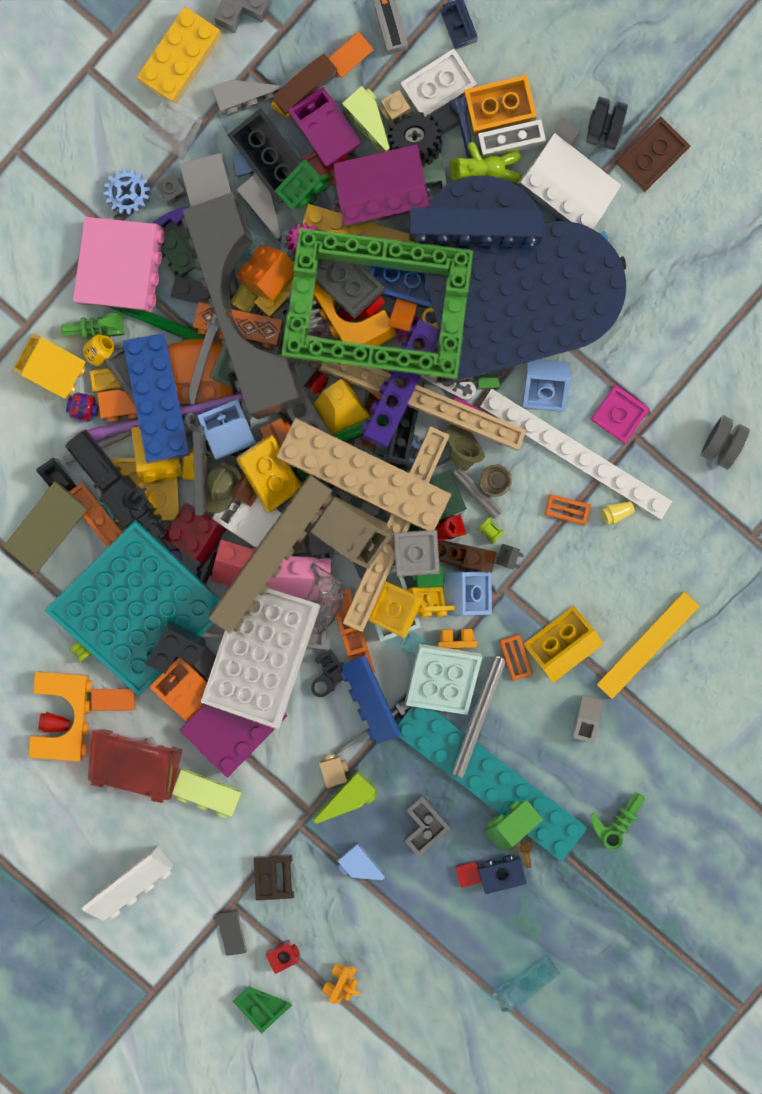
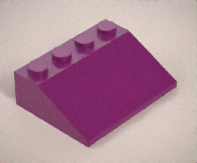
M418 144L334 164L344 226L347 228L410 214V207L431 208Z
M203 704L179 731L212 765L228 778L276 728ZM284 713L282 721L287 717L286 713Z

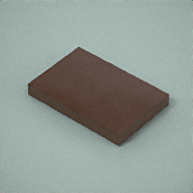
M660 117L615 163L646 192L691 146Z

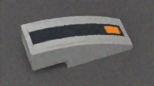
M373 0L387 55L408 50V43L396 0Z

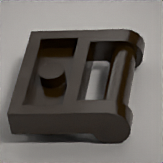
M292 854L254 857L256 901L295 898L291 880ZM276 863H282L284 891L277 892Z

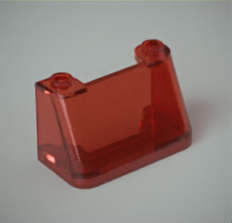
M95 729L92 731L87 779L91 781L93 786L103 787L107 785L149 796L151 801L163 803L164 800H170L172 797L183 749L164 747V745H155L120 736V734L113 733V731L107 729Z

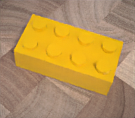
M184 6L138 74L137 79L139 83L175 107L222 38L221 31Z

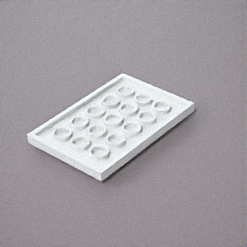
M268 588L263 596L258 594L254 600L257 604L251 613L248 614L246 612L242 617L244 622L237 632L233 630L231 634L227 631L224 632L201 703L279 729L321 605Z

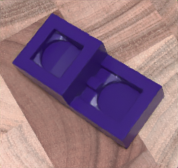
M182 207L168 212L152 224L165 228L173 222L178 227L183 223L182 218L184 214L182 210L189 207Z

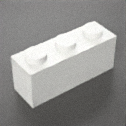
M540 119L479 133L477 141L481 157L484 159L488 156H500L514 151L518 152L544 146L546 138Z

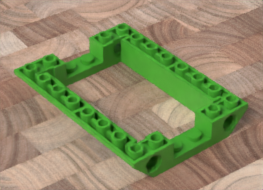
M299 228L290 308L287 314L282 356L457 379L473 250ZM319 259L447 276L438 354L308 337Z

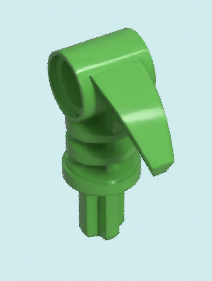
M120 312L108 313L103 315L104 318L97 317V320H94V317H92L90 321L82 317L80 319L81 322L62 324V336L82 335L83 339H87L89 337L88 334H92V337H94L96 333L103 335V332L108 337L125 335L123 314Z
M635 792L625 808L620 806L619 811L622 813L620 816L616 815L617 821H612L608 827L603 826L595 813L590 814L595 832L608 849H619L623 844V833H628L627 827L633 826L630 822L638 820L636 813L645 801V797L640 793ZM610 834H616L618 840L614 844H608L607 837Z

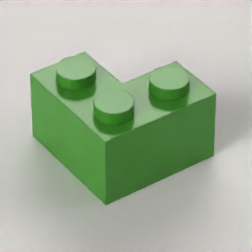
M516 800L508 807L510 811L506 815L494 816L486 823L488 827L483 832L499 851L515 846L543 820L528 800L520 802Z

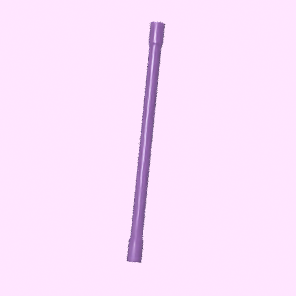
M242 393L182 407L180 408L182 418H185V415L188 413L199 415L237 399L242 404L244 397ZM137 418L113 425L88 429L87 431L97 441L109 436L132 431L131 428L139 427V422Z

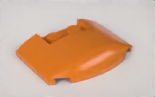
M204 339L184 340L167 346L179 404H191L189 388ZM213 340L195 403H203L235 395L231 393L230 387L209 378L223 347L220 341Z

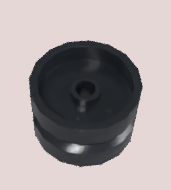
M599 96L589 120L586 143L597 145L600 142L602 133H604V148L615 150L624 124L628 104L617 101L610 114L608 113L610 100Z

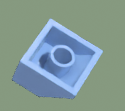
M551 360L528 362L525 373L523 408L565 411L570 383V362Z
M444 572L445 606H454L455 610L447 612V614L492 615L491 573Z

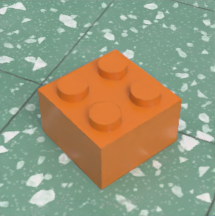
M261 244L260 247L254 250L253 256L240 268L236 278L252 294L273 301L294 275L295 263L283 251Z

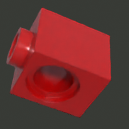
M290 940L266 952V957L275 974L297 964L299 961L298 956H300L296 944L292 945ZM286 951L289 953L290 959L283 961L279 958L278 954Z

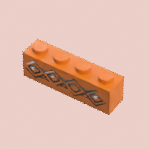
M198 302L193 328L198 330L197 334L206 335L208 330L206 326L211 322L213 315L216 314L215 311H212L209 304ZM231 309L236 325L251 345L252 342L259 343L261 348L272 350L273 347H278L283 326L282 320ZM216 331V334L219 335L218 338L224 339L222 331Z

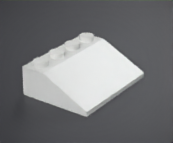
M556 133L552 135L516 184L562 221L579 223L591 229L598 223L621 187V184Z
M157 846L93 895L84 904L82 910L102 921H105L108 917L110 920L114 919L121 913L119 910L125 904L129 907L138 900L136 896L139 893L143 892L146 894L155 887L153 883L156 880L160 879L163 881L171 875L170 870L173 864L160 847Z

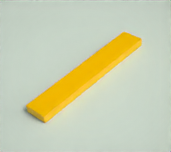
M683 591L596 685L613 699L700 606Z

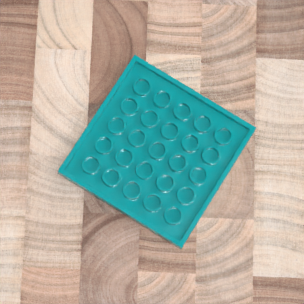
M134 520L45 608V612L135 694L140 696L163 674L146 663L147 656L166 622L169 620L201 637L214 624V622L209 620V614L220 598L139 522ZM177 656L174 658L172 664L178 659Z

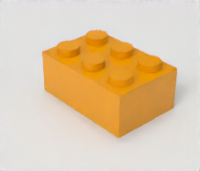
M527 75L464 89L463 96L467 98L468 105L466 108L473 137L478 136L479 133L536 121L537 115Z

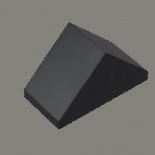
M53 457L36 469L37 473L49 487L55 481L67 491L76 487L74 481L57 458Z

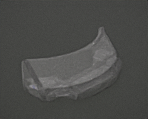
M315 563L311 565L313 582L305 600L321 606L311 636L313 634L320 635L331 625L336 615L340 612L344 600L342 585L338 578Z

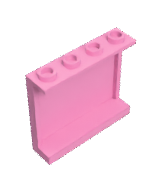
M85 217L73 302L87 306L91 304L145 310L152 313L153 307L156 304L155 288L159 283L158 267L162 262L161 246L165 240L164 228L152 223Z

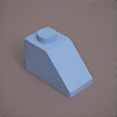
M358 842L338 858L340 863L338 868L345 876L349 874L351 878L383 880L385 878V873Z

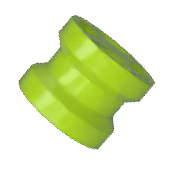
M79 642L69 649L71 653L76 654L79 663L92 655Z

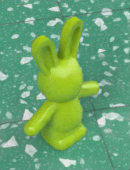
M469 142L468 149L472 158L456 157L450 161L451 179L453 181L470 176L485 175L499 177L517 184L522 177L519 172L505 169V165L520 161L521 155L517 151L501 157L488 156L482 159L476 144Z

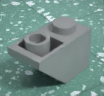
M585 695L581 696L571 737L594 744L600 723L603 700Z

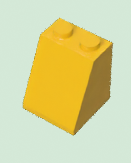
M32 333L12 370L66 399L67 395L70 396L73 393L77 377H81L84 373L86 361Z

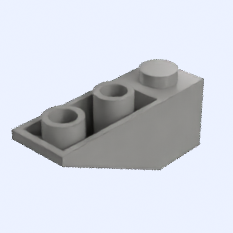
M232 79L212 87L221 114H226L227 116L238 113V110L244 107L247 109L256 107L259 104L258 102L265 99L272 101V97L281 89L279 85Z

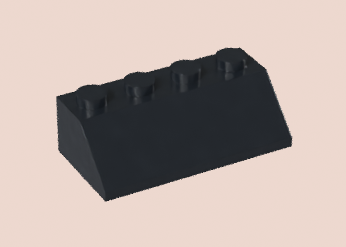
M260 108L227 136L280 204L283 200L275 190L302 161Z

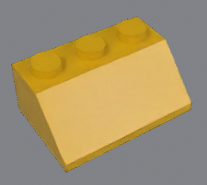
M573 605L523 645L554 683L604 645V643Z

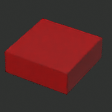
M476 861L455 866L461 888L482 883Z

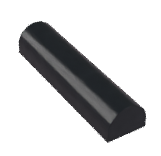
M409 406L406 407L389 442L386 463L399 469L405 468L408 465L419 410Z

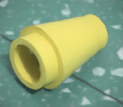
M631 501L606 505L605 508L601 509L606 525H615L635 512Z

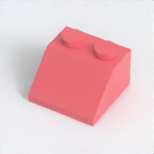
M221 540L211 581L230 586L255 549Z

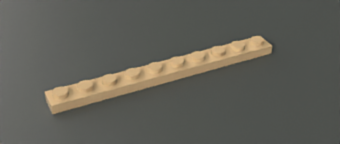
M323 362L320 368L321 371L380 395L382 393L379 390L384 380L388 382L391 374L376 368ZM395 379V385L398 388L405 387L403 380ZM418 385L407 405L516 451L520 450L527 431Z
M430 426L409 474L429 483L450 435ZM390 514L387 525L392 536L369 569L366 568L343 620V624L363 632L395 560L394 533L407 532L411 523Z

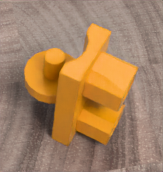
M446 629L441 630L438 647L455 648V650L477 647V641L474 640L472 629H461V641H453V630Z
M342 964L334 965L331 974L339 978L336 985L328 981L322 989V992L329 997V1002L332 1004L341 1003L343 998L349 1001L352 995H359L360 991L355 988L358 980L353 979L357 968Z

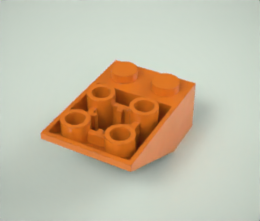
M178 658L169 667L166 674L163 673L150 688L185 721H188L204 704L201 703L208 680L190 663Z

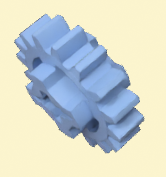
M123 168L122 174L116 170V177H108L111 183L104 184L108 191L103 193L104 196L110 197L106 200V203L108 205L113 203L111 207L113 211L119 208L120 215L127 211L128 215L131 216L132 210L140 213L138 207H146L144 200H150L146 193L151 192V189L145 187L148 184L147 179L141 180L143 177L142 173L135 175L134 169H131L130 173H128L126 168ZM130 178L129 181H120L122 179ZM139 184L141 187L140 197L137 195V189L139 187ZM114 187L117 189L118 193L116 195V199L113 195ZM130 189L132 193L130 195L124 194L123 190ZM127 202H133V203H134V204H132V205H125V203H127Z

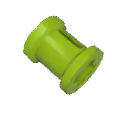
M490 516L476 529L478 532L481 531L490 540L491 544L505 532L492 522Z

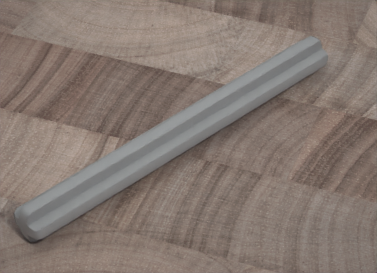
M495 656L452 770V774L456 777H464L506 662L503 657Z

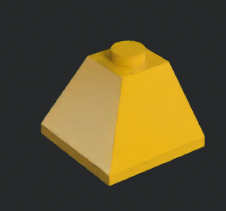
M340 379L324 390L313 404L331 434L371 417L351 384L344 379Z

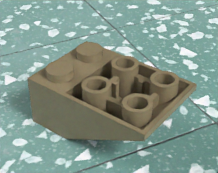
M334 496L310 529L312 534L350 561L369 569L392 536L386 522Z

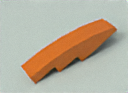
M350 588L329 594L349 661L365 654L373 672H375L364 633L343 624V620L353 600Z

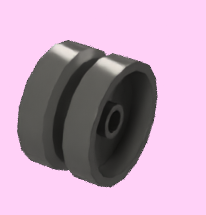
M722 415L709 434L700 456L712 461L718 455L717 465L728 470L742 451L750 429L738 424L732 430L733 420Z

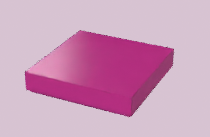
M614 385L590 420L623 444H626L650 409L617 385Z

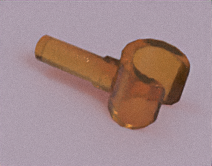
M529 837L528 844L522 843V839L519 841L520 850L525 855L526 868H531L530 852L533 848L532 838Z

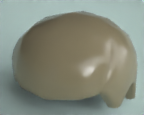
M490 465L481 473L479 485L485 494L492 497H501L511 488L512 474L502 465Z

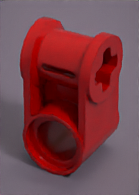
M461 514L439 521L435 528L437 530L438 542L467 534Z

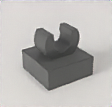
M502 544L495 564L509 569L520 568L516 561L518 556L523 557L524 555L520 552V549Z

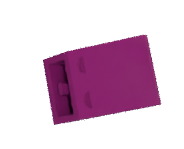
M324 87L288 110L294 126L326 168L362 144Z

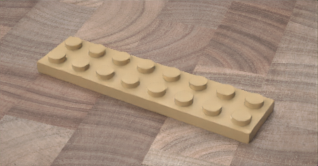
M296 418L276 457L426 531L435 530L451 496L450 493Z

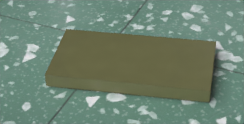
M55 481L3 547L36 574L89 508Z

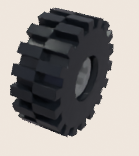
M410 112V116L403 114L401 115V120L396 118L394 124H391L389 127L390 131H388L390 151L418 144L423 167H425L426 162L429 165L433 163V158L437 160L443 145L441 127L438 125V121L436 119L432 120V116L429 114L424 117L423 112H419V115H415V112Z

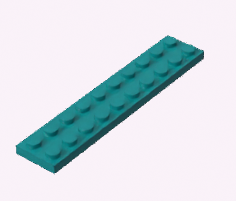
M411 706L398 723V728L401 732L399 737L500 815H506L510 811L508 807L516 800L519 802L528 800L543 820L527 835L560 861L565 859L588 829L582 822L477 742L464 777L454 776L452 770L466 733L436 710Z

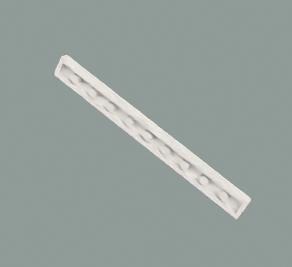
M493 389L490 390L480 408L496 418L527 430L525 436L660 520L673 502Z

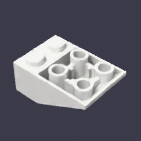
M256 497L251 507L233 498L229 507L221 513H215L212 519L257 548L282 512L275 509L271 513H267L258 497Z

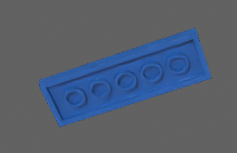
M165 333L124 340L123 347L146 463L190 456Z

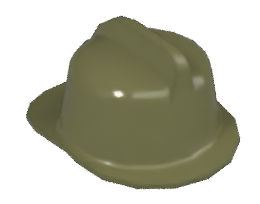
M453 424L448 425L445 433L450 435L448 438V443L450 444L449 457L453 463L467 471L474 463L481 462L484 459V452L470 431Z
M221 465L208 474L206 478L207 512L213 514L221 513L231 504L234 498L231 494L241 478L239 471L235 467Z

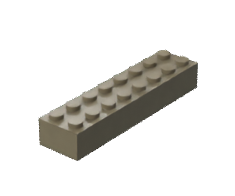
M311 475L307 476L209 614V620L229 634L233 630L236 632L239 630L244 622V619H242L246 612L250 614L257 603L254 600L258 594L263 596L269 587L268 580L271 576L275 578L282 569L280 564L283 559L288 560L293 554L294 549L292 547L295 542L298 541L300 543L307 534L305 528L309 523L312 525L320 516L318 513L322 505L326 507L333 496L330 495L331 489Z

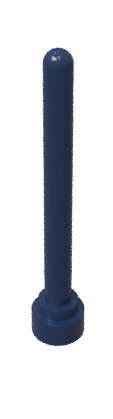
M466 96L449 101L451 109H454V113H457L467 158H472L468 149V143L472 142L465 113L468 103Z

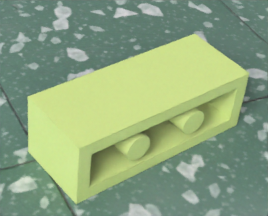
M183 768L180 771L172 794L176 795L175 799L181 802L188 803V800L196 803L197 808L206 811L210 808L216 811V815L228 818V816L232 817L234 815L243 790Z

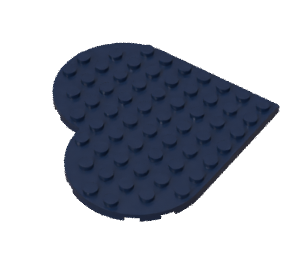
M485 175L459 179L440 190L430 201L431 208L539 210L532 198L517 185L499 177ZM543 220V237L535 247H523V243H514V246L511 247L501 246V243H492V246H480L479 242H470L468 246L457 245V242H449L448 245H436L435 241H427L426 244L473 250L457 379L452 378L453 382L586 347L600 339L613 326L624 305L626 276L618 253L600 233L579 223L569 221L544 223ZM423 273L437 326L441 330L447 276Z

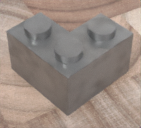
M221 0L214 16L215 23L235 33L244 14L264 22L272 1Z
M423 794L406 807V811L418 823V826L404 837V841L420 857L446 834L451 827Z

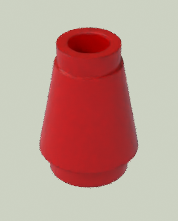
M46 712V714L40 713L38 730H43V733L68 731L70 719Z

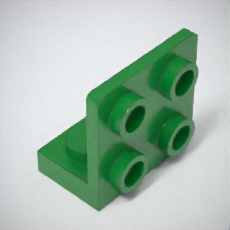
M303 160L275 192L292 210L302 209L306 205L308 206V204L312 205L317 200L316 195L320 191L324 192L331 185L330 180L334 176L331 173L320 176L306 160Z

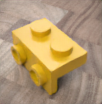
M443 587L407 589L408 592L423 598L416 614L420 615V618L432 617L433 614L435 618L448 616L447 612L455 610L454 606H445Z

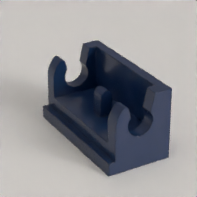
M454 0L444 4L443 8L440 9V13L454 49L457 50L477 42L478 36L464 0Z

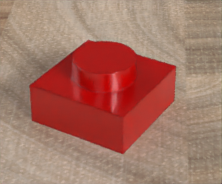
M316 370L304 384V387L316 395L326 387V382L329 378L319 370Z

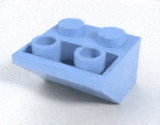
M238 399L197 415L201 426L205 427V436L216 460L256 445Z

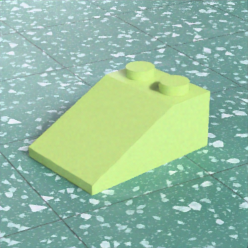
M361 86L342 103L343 113L380 153L390 151L375 101L376 96L370 89L365 90Z

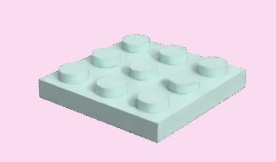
M419 644L405 698V705L468 715L482 660L481 653Z

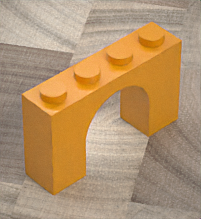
M315 282L313 301L317 302L316 304L320 310L318 313L322 320H327L329 323L328 330L333 338L337 337L339 341L378 346L396 336L395 328L388 326L390 319L384 310L358 323L342 320L335 313L338 303Z
M47 671L35 672L33 693L58 695L65 698L72 705L75 718L73 726L65 735L30 736L28 758L81 761L83 756L86 757L88 746L84 744L85 735H88L89 722H86V714H90L91 701L87 700L88 692L91 693L92 680H89V675Z

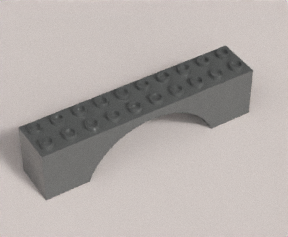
M228 193L182 210L184 214L182 218L183 225L186 230H189L191 235L188 238L192 250H196L198 256L195 258L196 265L199 271L202 270L204 278H202L203 286L206 291L209 290L211 296L208 299L212 311L216 312L217 319H215V323L219 332L222 331L224 336L222 345L226 352L229 351L231 359L228 360L231 371L236 373L238 379L235 380L239 393L242 392L244 397L242 406L245 413H249L250 416L259 420L306 403L293 362L282 355L266 353L252 346L240 332L232 314L230 304L232 275L241 255L253 243L240 201L232 193Z

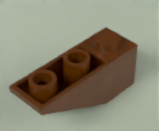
M444 540L438 542L440 562L492 573L497 552Z

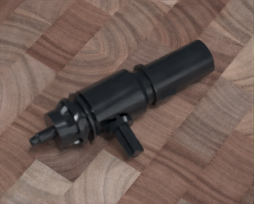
M83 430L65 445L66 449L94 482V488L101 491V500L121 525L126 528L136 520L169 550L161 538L167 529L162 524V516L159 513L154 514L157 509L152 508V503L146 497V487L144 486L141 489L129 475H122L120 466L116 467L87 430Z

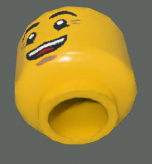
M101 334L95 335L83 346L85 359L95 366H102L104 360L115 352L113 341L108 336Z

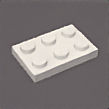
M452 49L402 81L400 85L417 112H423L424 117H426L431 112L450 102L449 100L462 96L464 89L476 87L477 83L456 50Z

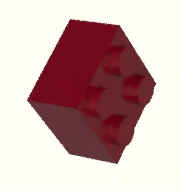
M185 502L163 536V539L193 559L205 564L227 528L205 513L203 515H195V507Z

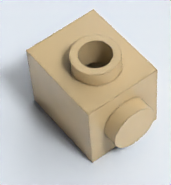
M400 90L381 101L380 112L385 120L389 119L391 124H394L396 118L401 120V115L406 114L407 116L410 114V106Z
M335 753L322 757L323 761H320L319 765L327 788L348 781L346 772H349L345 759L341 760L340 755L335 757Z

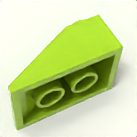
M357 769L315 815L313 821L318 824L360 808L365 803L369 805L377 796V786Z

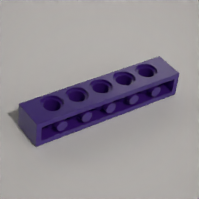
M419 319L415 325L411 324L410 330L406 334L409 336L406 344L402 343L399 349L432 353L440 337L441 330ZM413 341L421 342L423 349H415ZM388 371L391 376L388 382L384 380L379 390L382 395L379 401H374L370 412L373 414L370 420L366 419L360 430L364 432L361 437L362 439L382 449L389 445L422 374ZM395 379L403 380L405 387L398 388L395 385ZM386 398L394 399L396 406L393 408L387 406ZM377 417H383L387 425L385 427L379 426L376 422Z

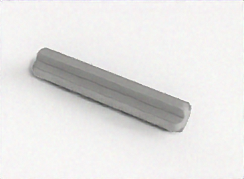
M460 467L452 473V476L493 518H497L502 513V510Z

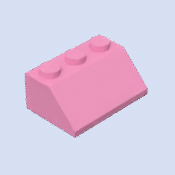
M291 556L288 560L283 559L280 564L282 567L281 571L275 578L271 576L267 582L269 589L304 600L329 601L332 559Z

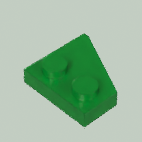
M249 986L233 1000L261 1034L292 1006L290 1002Z

